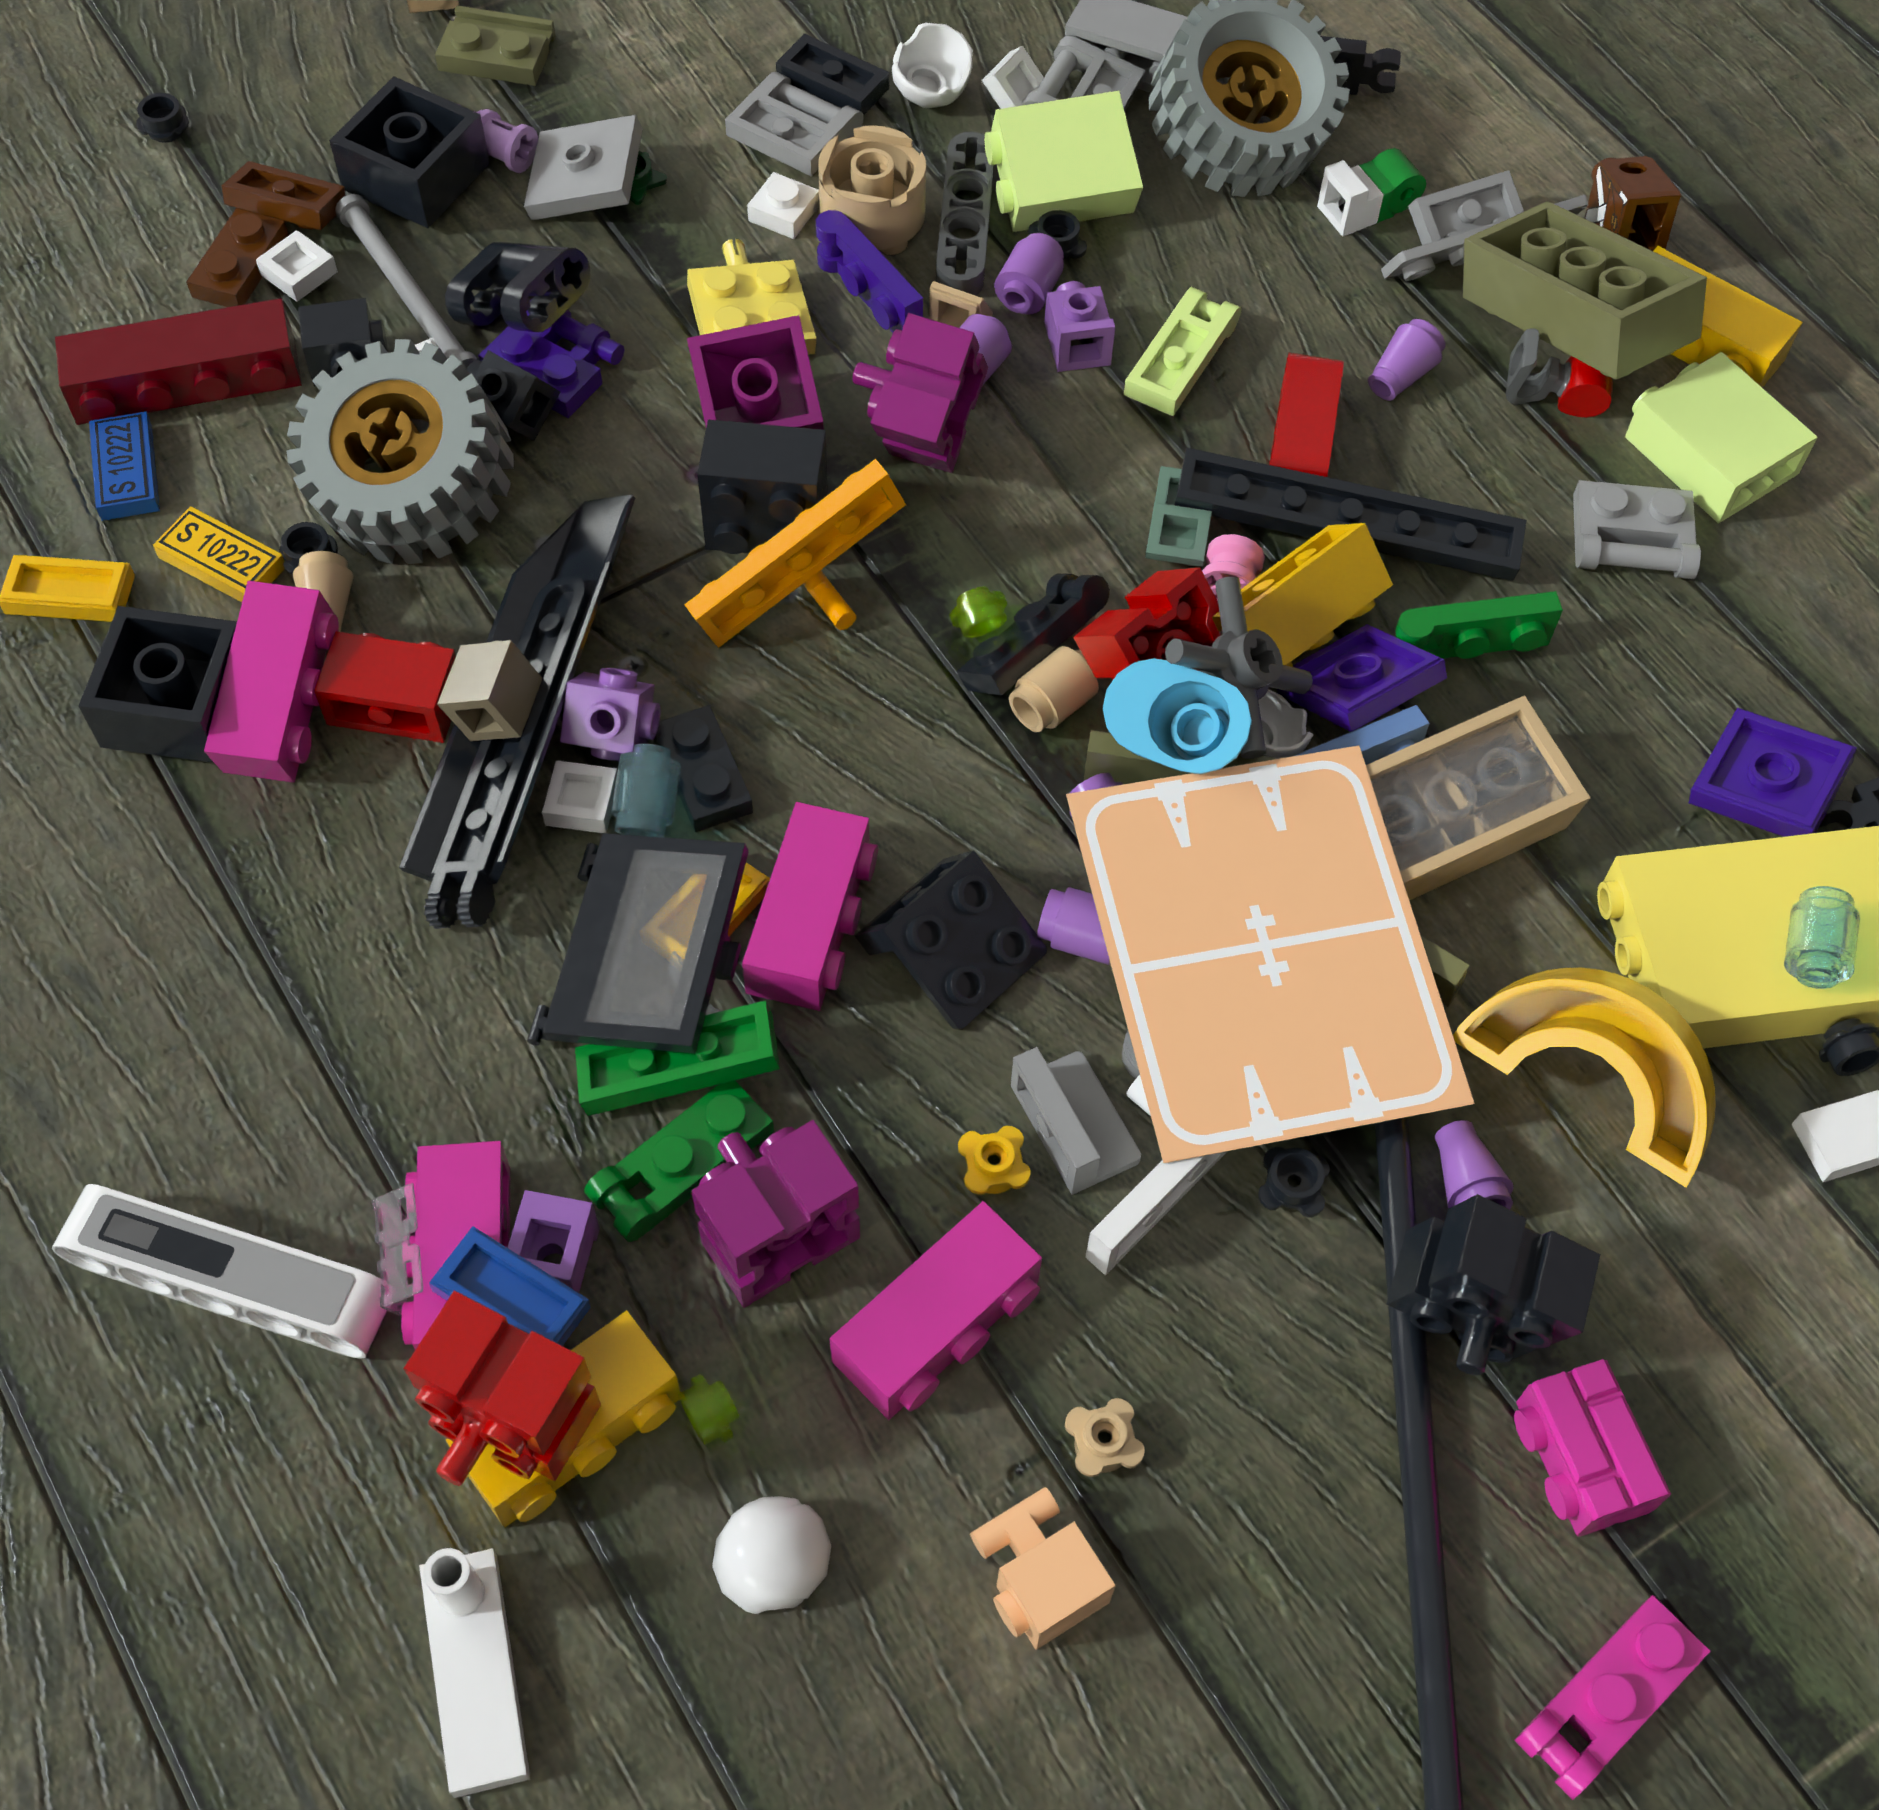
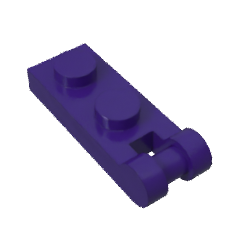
M828 210L818 215L816 219V236L820 243L817 247V264L823 271L838 273L849 293L853 296H859L867 304L878 324L885 330L890 329L892 333L896 329L902 330L908 313L923 317V297L845 214L836 210Z

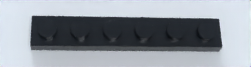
M1186 448L1174 506L1212 511V517L1310 538L1328 525L1365 523L1380 553L1511 581L1515 579L1520 570L1527 522L1525 519L1192 448Z

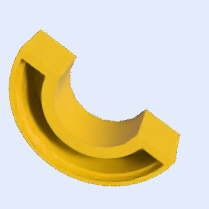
M1559 968L1546 970L1526 976L1498 991L1474 1010L1454 1032L1453 1038L1455 1043L1506 1075L1521 1063L1526 1056L1548 1047H1578L1603 1057L1623 1076L1634 1099L1635 1127L1626 1150L1684 1187L1688 1186L1705 1154L1714 1125L1716 1102L1712 1071L1706 1053L1687 1021L1664 998L1648 987L1619 974L1599 969Z

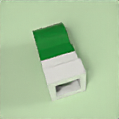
M1397 148L1387 149L1378 154L1372 161L1352 168L1342 160L1325 166L1317 207L1343 237L1394 217L1395 214L1408 209V206L1416 198L1423 195L1426 188V179L1406 155ZM1345 203L1344 210L1341 212L1339 206Z

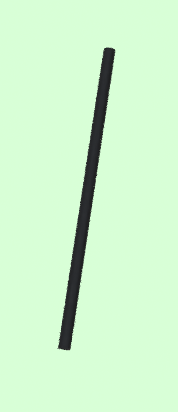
M1408 1117L1375 1123L1387 1298L1406 1230L1417 1225ZM1388 1306L1425 1810H1464L1425 1330L1411 1323L1409 1315Z

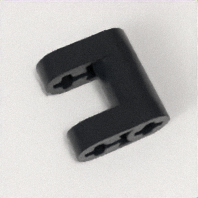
M493 242L486 246L451 280L445 294V305L452 319L460 324L487 326L502 314L507 325L515 330L543 332L559 319L586 291L590 281V265L584 253L577 248ZM472 290H478L479 292L474 296ZM528 296H535L531 301Z

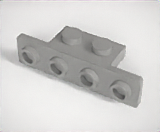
M1507 170L1416 198L1408 208L1422 245L1402 251L1391 259L1381 269L1384 279L1403 274L1405 281H1411L1436 269L1435 264L1450 260L1452 266L1464 264L1465 238L1524 212L1510 171ZM1581 195L1555 203V205L1577 215L1589 206L1586 195Z

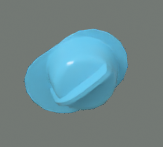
M1156 658L1134 662L1120 671L1107 688L1103 704L1106 727L1119 745L1138 756L1186 773L1205 774L1220 770L1233 761L1247 743L1252 724L1249 704L1237 687L1221 678Z

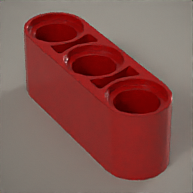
M1288 353L1269 465L1327 477L1344 361Z

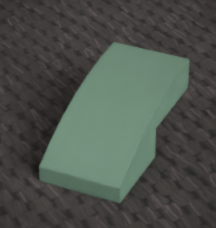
M1160 466L1145 558L1203 567L1212 511L1174 506L1181 469Z

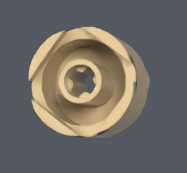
M884 126L854 128L853 137L839 142L837 135L828 141L822 149L818 161L820 214L828 210L840 211L849 218L880 252L887 255H895L904 251L908 241L919 232L925 219L926 158L922 150L919 154L912 147V139L905 133Z

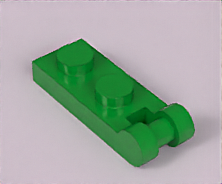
M1556 591L1412 608L1400 615L1395 632L1396 638L1440 658L1459 657L1469 659L1483 653L1507 650L1526 652L1537 649L1540 646L1549 645L1563 609Z
M735 1080L719 1084L616 1165H610L598 1171L586 1184L584 1193L598 1209L606 1207L616 1218L613 1226L627 1242H633L644 1236L693 1197L691 1190L699 1186L701 1179L709 1171L726 1163V1160L718 1150V1144L725 1136L739 1132L752 1150L774 1132L773 1120ZM642 1181L651 1193L645 1198L636 1200L628 1191Z

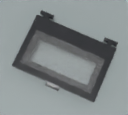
M605 833L602 834L599 846L594 843H588L577 875L579 880L588 881L553 1000L550 1008L545 1005H538L527 1042L537 1046L540 1045L541 1039L548 1041L696 1054L715 978L733 981L741 950L740 943L732 942L727 933L749 853L746 844Z

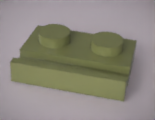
M457 5L455 8L456 17L454 21H449L435 53L438 71L536 86L550 52V41L554 42L556 38L554 21Z

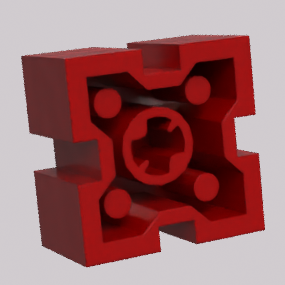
M1201 568L1157 571L1125 596L1130 607L1129 609L1107 610L1073 638L1095 678H1111L1113 681L1120 671L1134 662L1153 658L1167 660L1165 651L1172 639L1177 638L1212 647L1215 639L1222 635L1223 632L1222 630L1218 631L1212 620V617L1219 612L1218 601Z
M455 1290L404 1367L414 1388L420 1390L414 1400L431 1415L428 1424L435 1431L453 1441L438 1465L436 1472L440 1477L456 1486H461L488 1443L496 1448L491 1455L492 1459L511 1473L524 1479H530L534 1471L556 1481L601 1406L595 1386L588 1383L591 1375L584 1357L534 1331L528 1334L509 1324L505 1316Z

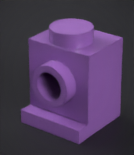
M1070 281L1059 286L1055 292H1047L1044 324L1057 372L1111 365L1115 324L1114 320L1109 318L1101 287L1086 288L1081 282ZM1091 337L1093 339V343L1071 346V340Z
M525 1190L508 1249L579 1293L593 1241L597 1240L600 1230L593 1203ZM556 1253L563 1256L561 1264L543 1261L550 1254Z

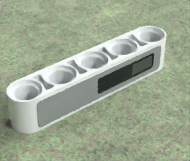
M88 1184L84 1187L52 1246L53 1252L59 1257L87 1271L352 1358L362 1359L366 1357L395 1295V1290L387 1282L360 1269L95 1184Z

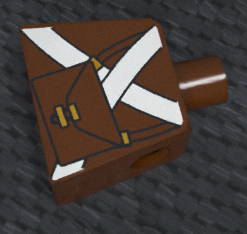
M1651 157L1606 158L1598 162L1591 173L1593 185L1588 201L1589 206H1587L1584 219L1651 251H1654L1657 246L1666 250L1681 198V193Z

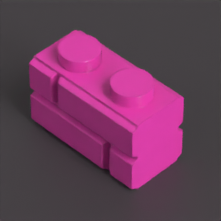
M1598 1360L1574 1368L1567 1373L1562 1372L1537 1380L1528 1385L1517 1400L1516 1404L1519 1410H1516L1514 1413V1421L1520 1440L1528 1451L1534 1452L1538 1450L1550 1476L1545 1479V1491L1550 1506L1559 1519L1570 1520L1576 1536L1581 1537L1610 1527L1613 1524L1649 1514L1656 1510L1671 1495L1607 1360Z

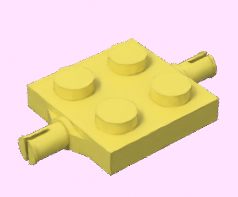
M730 239L722 246L727 266L688 269L687 287L700 335L799 315L808 355L815 354L817 338L794 260L749 263L744 243L739 239H735L734 250L732 239Z

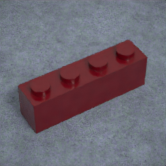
M282 298L55 337L59 387L76 425L86 424L92 420L141 412L162 411L302 386L295 339Z

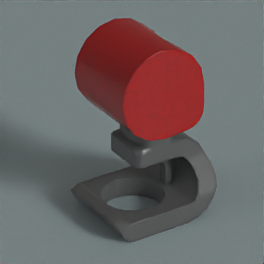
M1527 329L1524 331L1511 352L1509 360L1506 398L1511 404L1520 405L1527 402L1540 401L1545 399L1551 391L1558 396V409L1562 413L1572 416L1595 417L1604 413L1610 407L1613 378L1603 375L1599 370L1573 356L1569 357L1564 365L1560 364V359L1551 356L1540 373H1532L1531 371L1537 364L1540 335L1537 329Z

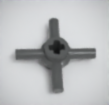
M1224 577L1215 582L1223 634L1215 639L1212 647L1177 638L1172 639L1166 647L1165 656L1171 664L1196 669L1208 675L1221 678L1238 688L1249 704L1252 719L1249 738L1241 750V757L1253 759L1266 754L1258 700L1265 696L1269 687L1305 694L1312 686V675L1309 671L1283 665L1280 651L1268 634L1257 629L1247 631L1240 579L1237 577Z

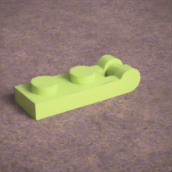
M1190 287L1126 378L1124 396L1174 416L1225 338H1229L1232 335L1240 318L1241 307L1228 301H1224L1220 305L1208 300L1206 292Z

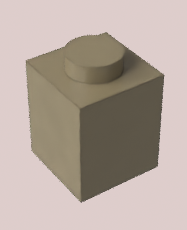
M511 640L460 645L437 705L470 741L518 738L523 733L543 678Z

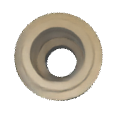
M1061 646L1017 680L1015 690L1009 695V703L1015 716L1025 727L1034 732H1041L1044 728L1053 729L1093 698L1098 693V681L1081 650H1073L1069 647Z

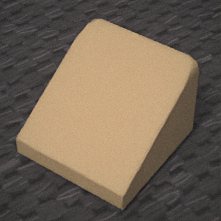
M935 281L932 282L930 286L929 319L959 328L973 314L993 317V312L984 298Z

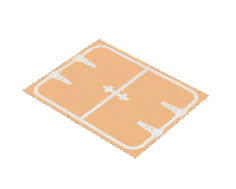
M1359 745L1226 767L1205 774L1190 773L1066 794L1163 1163L1475 1104Z

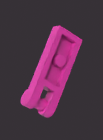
M1652 1595L1629 1617L1514 1741L1531 1758L1538 1754L1559 1775L1555 1783L1573 1800L1597 1777L1604 1766L1707 1656L1710 1650ZM1567 1721L1589 1743L1581 1753L1558 1732Z

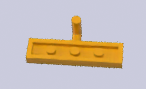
M874 459L860 471L848 476L842 485L813 507L801 512L791 524L766 543L755 547L745 559L720 578L704 586L699 594L684 605L719 648L803 584L838 630H845L853 625L856 620V614L828 580L822 569L906 506V503L889 474Z

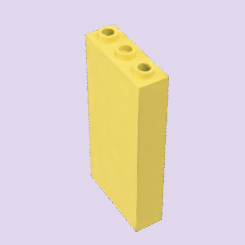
M1879 826L1616 856L1604 881L1599 884L1597 891L1598 906L1602 917L1611 921L1616 937L1615 958L1619 971L1623 975H1628L1629 979L1648 987L1673 1006L1690 1025L1703 1048L1825 1034L1831 1026L1850 1018H1858L1862 1023H1874L1876 1027H1879Z

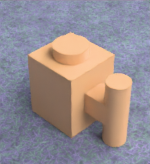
M1046 1487L970 1533L976 1548L985 1559L1007 1545L1011 1547L1016 1555L1015 1559L999 1568L996 1587L1000 1594L995 1596L993 1601L1010 1632L1016 1638L1026 1633L1036 1650L1108 1605L1116 1586L1075 1521L1047 1539L1044 1537L1038 1526L1060 1513L1056 1500Z

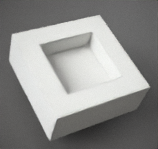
M1020 46L1010 51L982 79V82L1000 109L1021 106L1027 95L1038 89L1044 77L1025 48Z
M773 172L748 203V221L795 239L820 206L819 190Z
M298 230L256 259L261 276L296 302L338 272L334 257Z
M556 761L542 811L545 826L606 834L619 785L617 768Z

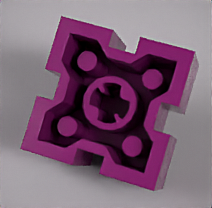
M908 313L903 329H896L888 344L886 362L894 365L892 371L859 362L853 372V383L873 390L868 403L867 416L871 418L870 424L879 437H883L882 443L890 455L953 473L967 432L965 426L970 411L975 409L988 371V365L983 354L978 353L980 346L974 332Z
M814 1120L809 1121L796 1130L794 1127H786L769 1136L760 1146L759 1151L762 1157L759 1159L756 1158L739 1132L725 1136L719 1142L718 1150L726 1160V1163L709 1171L701 1179L699 1186L691 1190L695 1212L701 1220L698 1222L701 1243L743 1308L790 1281V1274L807 1263L812 1262L815 1266L860 1238V1218L855 1212V1209L859 1207L858 1184Z

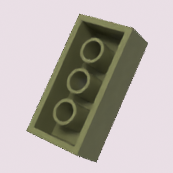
M1549 201L1464 239V299L1485 309L1488 313L1517 326L1523 331L1537 329L1540 335L1539 339L1560 349L1564 354L1573 356L1599 370L1605 376L1617 380L1701 338L1707 283L1706 276Z

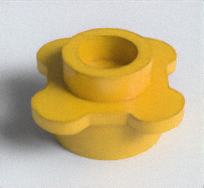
M1003 1126L997 1133L981 1135L976 1131H968L961 1136L958 1142V1151L966 1158L967 1173L964 1177V1183L969 1191L979 1195L985 1193L999 1194L1010 1188L1020 1189L1028 1183L1031 1171L1029 1166L1022 1161L1020 1148L1023 1145L1024 1137L1019 1129L1013 1126ZM997 1155L1001 1161L993 1165L988 1162V1157Z

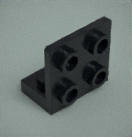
M974 850L944 858L854 935L869 956L894 951L953 1029H963L1047 953L1045 944L1037 937L1036 932Z

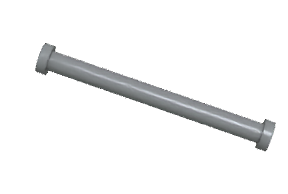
M350 194L343 197L337 203L335 213L341 223L354 230L429 339L434 338L447 359L453 354L467 368L474 360H477V357L474 353L463 349L370 218V209L366 201L358 194Z

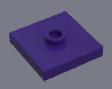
M1366 624L1293 665L1294 668L1303 669L1311 673L1312 686L1307 693L1298 694L1277 689V692L1286 699L1353 732L1447 678L1444 659Z
M1737 708L1691 788L1688 803L1783 837L1816 833L1853 763L1857 747Z

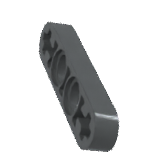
M963 132L952 138L948 145L937 252L936 282L976 296L982 291L985 278L994 165H989L986 157L985 135L978 132ZM966 157L976 158L975 170L965 169ZM970 190L978 193L980 197L975 200L966 201L957 198L955 194L960 191ZM958 228H968L975 231L977 235L970 239H960L953 236L951 232ZM956 260H967L965 274H956Z

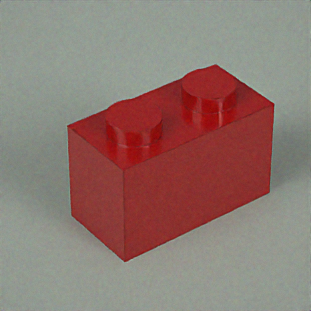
M336 631L314 689L326 724L444 743L452 720L437 703L456 658L455 651L432 642H420L417 644L385 639L373 633L357 635Z

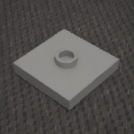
M630 115L541 131L524 203V208L530 219L537 220L629 204L643 130L637 116Z

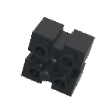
M1476 1194L1449 1208L1445 1221L1433 1216L1406 1230L1386 1305L1409 1315L1411 1323L1422 1330L1437 1334L1449 1333L1452 1331V1328L1459 1331L1458 1339L1462 1342L1456 1366L1466 1374L1478 1376L1485 1372L1487 1361L1507 1363L1512 1361V1359L1536 1351V1348H1547L1554 1343L1583 1333L1601 1254L1552 1230L1541 1235L1525 1227L1526 1217Z

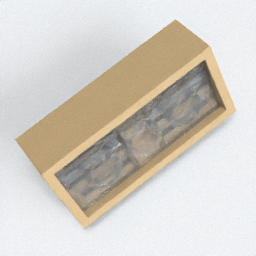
M1525 695L1366 765L1409 901L1566 829L1590 799L1589 794Z

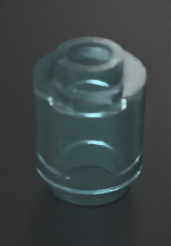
M636 744L634 745L633 752L620 755L611 815L616 818V832L623 835L665 837L666 826L672 825L674 820L682 768L681 763L670 758L671 750L658 745Z
M1828 886L1809 888L1800 894L1799 901L1791 908L1784 967L1790 975L1797 978L1801 984L1816 989L1831 988L1838 983L1848 980L1854 974L1860 913L1854 907L1855 901L1853 897L1844 890Z

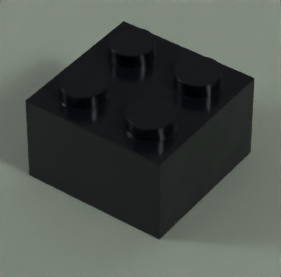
M395 76L329 140L340 183L342 186H345V191L351 194H358L364 200L426 228H429L490 164L480 114Z
M708 419L697 473L705 549L722 551L728 554L750 553L755 547L766 543L791 524L801 512L813 507L828 495L826 431Z
M118 606L78 705L100 748L214 763L204 752L237 621Z

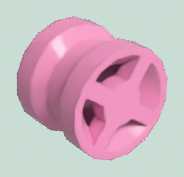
M1230 534L1214 538L1209 543L1206 554L1207 566L1202 572L1216 599L1215 582L1224 577H1237L1240 579L1242 589L1262 572L1265 554L1255 541L1244 536Z

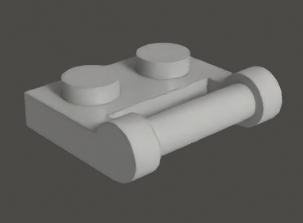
M1065 36L1054 51L1055 60L1038 89L1030 92L1022 105L1058 100L1056 96L1071 71H1076L1080 68L1086 72L1070 98L1119 91L1125 112L1141 84L1145 70L1077 37Z
M772 72L725 119L726 136L812 177L818 170L820 153L828 141L837 135L839 142L853 137L854 128L862 127L864 117L861 111L850 106L837 107L791 85L790 78L778 72Z
M1584 480L1578 481L1573 494L1575 564L1577 568L1595 570L1598 564L1673 571L1675 578L1695 579L1700 566L1701 549L1696 544L1693 491Z

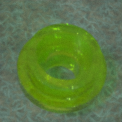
M985 586L977 587L960 595L956 599L957 606L949 614L952 625L960 628L964 637H979L996 630L1007 621L1004 611L1007 606V600L1001 591H990Z
M701 1374L690 1379L692 1387L679 1393L678 1397L703 1445L705 1446L717 1438H720L723 1443L734 1438L729 1423L740 1417L721 1380H718L708 1385Z

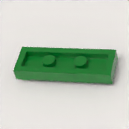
M766 1000L706 1015L696 1054L595 1044L575 1047L579 1104L587 1116L780 1069L773 1014Z

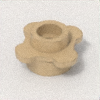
M1114 1398L1108 1402L1106 1407L1089 1411L1083 1407H1075L1068 1413L1065 1420V1429L1074 1436V1446L1077 1455L1075 1466L1083 1475L1096 1477L1100 1473L1115 1471L1122 1465L1126 1468H1134L1141 1463L1145 1448L1143 1443L1135 1438L1131 1425L1134 1410L1127 1401ZM1103 1431L1108 1432L1111 1435V1441L1109 1443L1100 1442L1098 1434Z

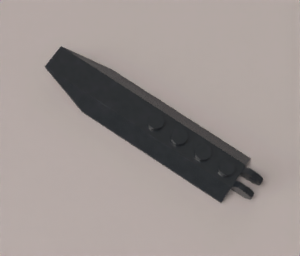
M633 494L584 501L511 576L486 643L511 640L543 679L521 737L470 741L455 724L453 726L399 866L406 873L432 882L427 893L428 899H425L424 915H426V921L430 923L429 926H433L434 929L451 928V925H455V920H461L462 925H466V927H483V924H487V919H490L489 913L493 911L496 902L493 884H497L507 863L565 701L567 681L573 679L607 585L635 501Z

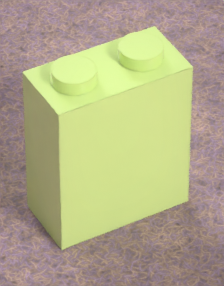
M1119 91L1003 108L995 111L991 132H986L984 137L985 152L989 165H997L1000 181L996 182L997 203L1002 214L1008 213L1013 232L1029 230V226L1033 222L1038 221L1043 214L1054 210L1069 212L1078 221L1134 213L1143 184Z
M1722 352L1701 364L1697 362L1691 363L1678 374L1676 379L1660 388L1653 386L1643 392L1632 407L1634 415L1625 435L1629 442L1681 490L1693 491L1694 502L1718 524L1797 476L1818 438Z

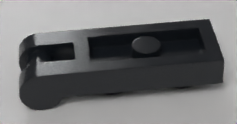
M1067 573L1053 575L1047 583L1045 597L1020 609L1015 614V622L999 636L991 637L980 643L973 651L974 657L956 671L966 690L1003 695L1017 683L1018 679L1039 664L1104 608L1110 596L1107 581L1099 575L1077 576Z

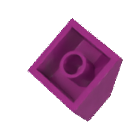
M799 315L687 338L706 426L709 419L824 430L823 418Z

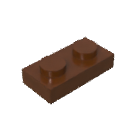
M251 161L244 164L222 184L224 205L292 222L304 229L322 230L336 216V205L346 196L345 186Z
M236 208L186 281L191 297L224 307L246 304L263 278L256 259L289 236L285 221Z

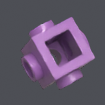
M618 668L600 669V675L583 672L567 681L560 742L590 747L591 755L600 759L626 760L628 754L633 755L648 744V739L653 740L657 734L660 722V704L653 703L655 684L638 682L637 673Z

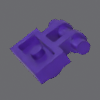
M567 310L543 332L519 331L508 326L478 357L483 360L489 350L559 390L561 393L552 410L569 418L603 384L601 370L595 364L600 359H603L612 365H617L624 355L625 348L623 345L610 339V333L594 323L586 326L571 318V312ZM561 338H564L576 346L569 352L556 345V343Z

